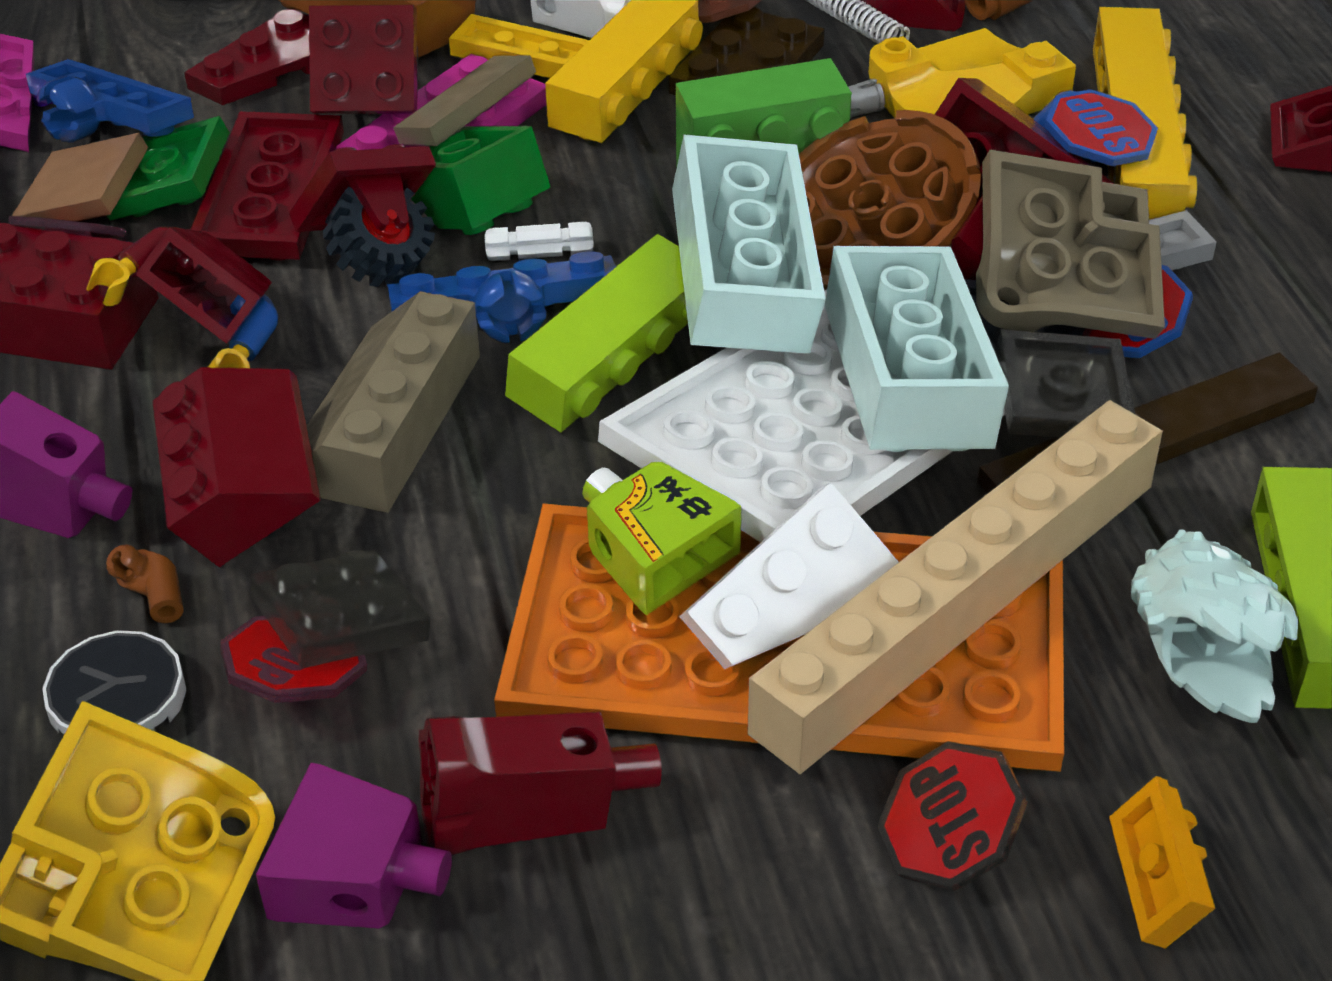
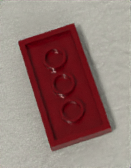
M240 111L190 230L207 232L240 257L269 258L278 261L285 259L300 260L310 231L296 232L289 212L328 153L336 150V146L341 143L344 135L342 115Z

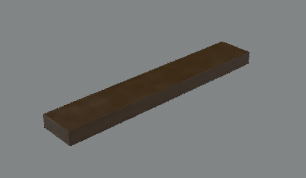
M1278 352L1134 407L1128 411L1163 430L1156 461L1157 465L1312 404L1315 401L1318 386ZM1063 435L980 466L978 483L987 493L991 492Z

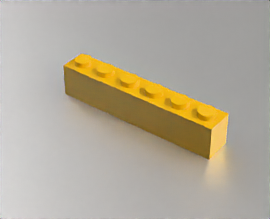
M1099 7L1093 45L1098 92L1135 103L1158 127L1148 159L1117 166L1107 165L1109 180L1118 185L1148 189L1149 220L1185 211V208H1194L1197 196L1196 175H1189L1192 156L1191 145L1183 144L1186 133V115L1179 113L1181 87L1180 84H1174L1176 59L1175 56H1169L1171 31L1170 29H1163L1160 9Z

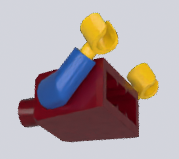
M165 226L151 230L119 254V260L113 258L99 259L94 265L86 289L90 291L96 285L109 287L103 304L114 306L121 301L129 276L141 278L223 342L229 343L230 348L222 349L208 366L211 368H250L248 361H253L275 331L279 318L271 299L264 294L272 284L269 278L207 232Z

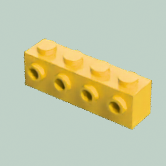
M631 0L545 83L548 127L579 136L584 140L602 143L618 126L624 124L628 115L643 100L649 98L652 91L667 75L674 72L676 66L691 50H695L698 47L703 32L702 23L699 21L698 0Z

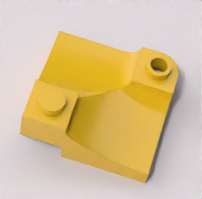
M983 28L920 48H916L904 36L887 38L870 50L868 72L870 79H877V84H881L885 97L884 107L894 118L896 110H912L935 114L958 78L979 79L1028 115L1041 111L1060 92L1073 91L1076 65L1048 41L1035 42L1020 48L1005 42L988 29Z
M82 701L12 832L11 844L0 862V940L44 959L47 955L112 972L135 981H204L274 828L275 813L270 799L254 780L228 764ZM229 817L238 818L243 821L247 831L239 836L229 835L221 827V821Z

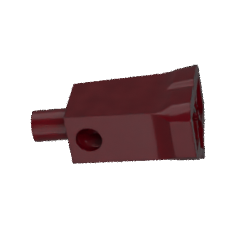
M601 712L473 718L457 716L427 718L424 729H419L421 812L428 847L450 851L451 856L484 846L606 829L613 791L659 787L661 784L662 768L657 745L652 743L610 747Z

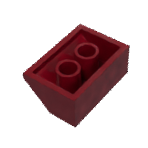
M200 367L183 380L168 385L157 398L152 400L167 528L216 566L221 567L321 501L298 379L290 369Z

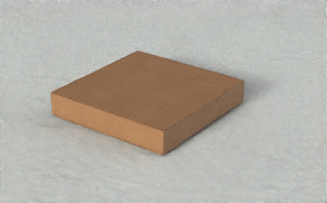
M140 133L53 151L11 216L16 226L43 229L57 225L24 221L16 217H29L26 219L44 220L41 218H46L49 221L64 220L77 222L110 215L146 154L147 144ZM51 222V223H69V222Z

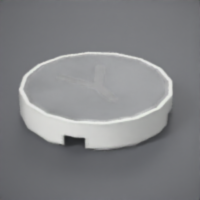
M119 630L89 637L66 650L49 669L42 688L45 709L50 723L58 733L60 730L63 734H65L82 701L155 731L154 727L161 724L167 717L169 722H171L179 713L187 690L179 656L165 640L141 631Z

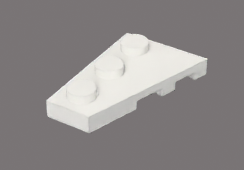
M830 482L812 495L679 617L720 665L726 669L807 634L899 563V561Z

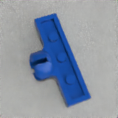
M70 59L26 73L29 91L31 94L37 95L36 100L47 104L52 102L57 106L43 111L41 121L48 133L54 139L61 140L62 142L73 143L90 137L98 129L101 121H111L113 125L128 126L142 131L145 136L155 137L169 134L174 131V125L194 118L190 97Z
M587 251L570 256L569 261L547 263L542 259H525L516 262L513 268L494 271L485 266H471L460 269L455 276L434 278L430 274L417 273L402 277L399 283L387 285L391 312L418 292L441 294L451 298L475 302L476 318L479 326L489 338L500 343H510L509 335L518 334L522 342L527 340L542 326L546 319L545 306L575 301L616 268V265L611 255L603 256L599 252Z

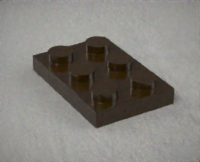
M756 7L751 8L749 11L724 18L669 76V94L676 95V83L810 62L824 46L825 29L806 24V22L798 18H783L765 13Z

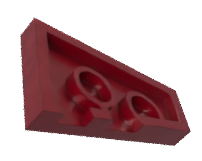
M289 8L277 12L268 21L251 31L243 33L234 42L216 53L209 54L203 61L185 71L187 89L216 103L225 105L277 86L278 76L285 73L302 70L305 74H310L309 16L299 10Z

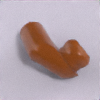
M129 544L120 545L110 552L106 562L108 573L116 578L120 586L148 597L150 616L154 621L172 623L182 616L184 609L177 569L170 559L152 551L137 550Z

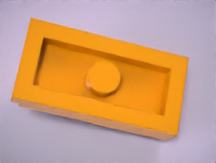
M1155 776L1110 815L1109 819L1141 941L1165 949L1215 909V905L1202 861L1207 857L1206 849L1194 844L1190 830L1198 824L1197 819L1191 811L1183 809L1178 789L1169 786L1168 780Z

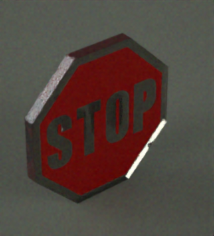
M947 741L899 770L877 828L894 869L900 877L956 891L1007 860L1028 801L1006 756L1002 752Z

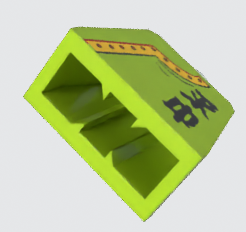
M651 462L624 480L610 469L600 468L592 473L585 482L582 494L584 499L589 502L587 506L588 539L592 554L645 615H648L740 553L741 505L663 462Z

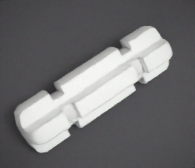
M588 222L568 223V228H560V223L516 226V232H508V227L489 228L485 232L486 255L490 261L510 260V255L518 254V259L563 256L562 251H570L572 256L580 252L593 251L594 247L593 230Z

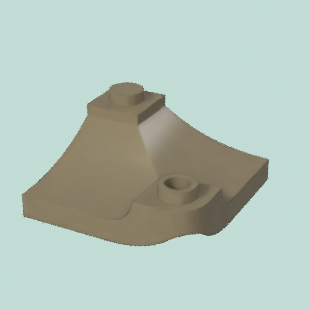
M989 150L982 162L983 251L980 265L976 272V303L981 315L996 327L1034 333L1045 326L1067 325L1156 339L1165 328L1160 228L1159 225L1149 224L1148 189L1102 182L1101 167ZM1000 299L1005 300L1006 302L1009 303V305H1008V304H1005V303L1002 302V301H1000Z

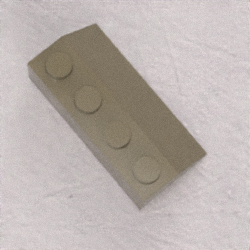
M418 292L370 328L307 424L321 498L389 513L480 358L475 302L451 298L441 294Z

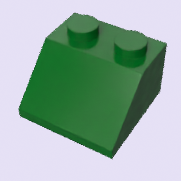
M464 126L438 146H429L436 166L411 200L415 204L420 201L424 203L427 207L424 214L427 217H432L433 223L438 228L461 229L464 235H473L488 230L494 226L493 219L503 213H514L530 207L533 204L532 197L551 187L532 126Z

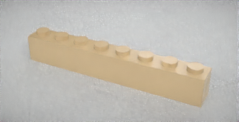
M1107 401L749 678L748 735L797 773L802 774L1150 489L1163 430L1113 401Z

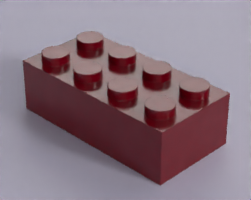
M0 223V353L112 370L159 299L158 293L141 278L129 276L121 301L117 305L106 306L103 304L109 287L96 285L90 291L86 289L95 263L102 258L119 260V254L131 246L133 242Z

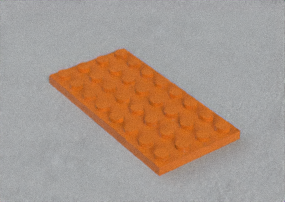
M543 504L494 699L496 717L601 712L606 729L758 743L748 735L749 678L801 637L724 669L679 616L761 542L741 530V546L738 555L648 615H645L592 554L588 539L587 507ZM874 532L899 562L932 537ZM1063 560L831 750L931 759L946 749H952L996 758L999 765L1004 767L1061 772L1064 757Z

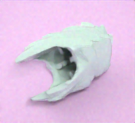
M1179 530L1175 537L1168 540L1159 550L1148 549L1146 551V563L1138 566L1132 579L1131 599L1137 604V611L1148 626L1161 663L1170 679L1180 688L1183 687L1198 702L1214 713L1220 711L1242 721L1257 723L1260 718L1261 709L1272 710L1275 702V694L1271 685L1273 683V668L1270 651L1276 652L1281 648L1284 637L1291 640L1298 638V618L1291 603L1278 591V585L1271 578L1251 568V562L1243 559L1242 555L1220 545L1219 542L1207 541L1201 531L1186 532L1185 530Z

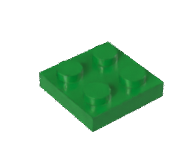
M217 116L175 128L173 132L163 136L142 137L148 149L112 213L106 215L109 221L130 215L141 217L156 208L175 203L187 205L202 197L230 134L221 117Z

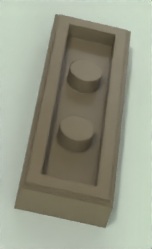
M493 56L394 126L393 129L399 144L438 146L534 76L533 74L536 70L531 56Z

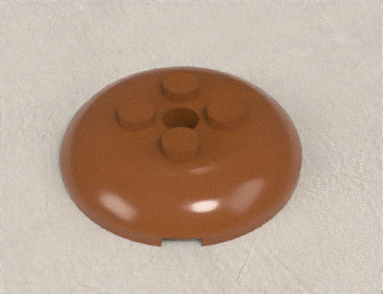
M896 110L895 118L871 123L868 122L866 116L849 121L823 138L815 140L799 154L824 291L828 288L834 246L952 247V238L959 231L978 202L981 173L976 153L970 141L953 123L931 113Z

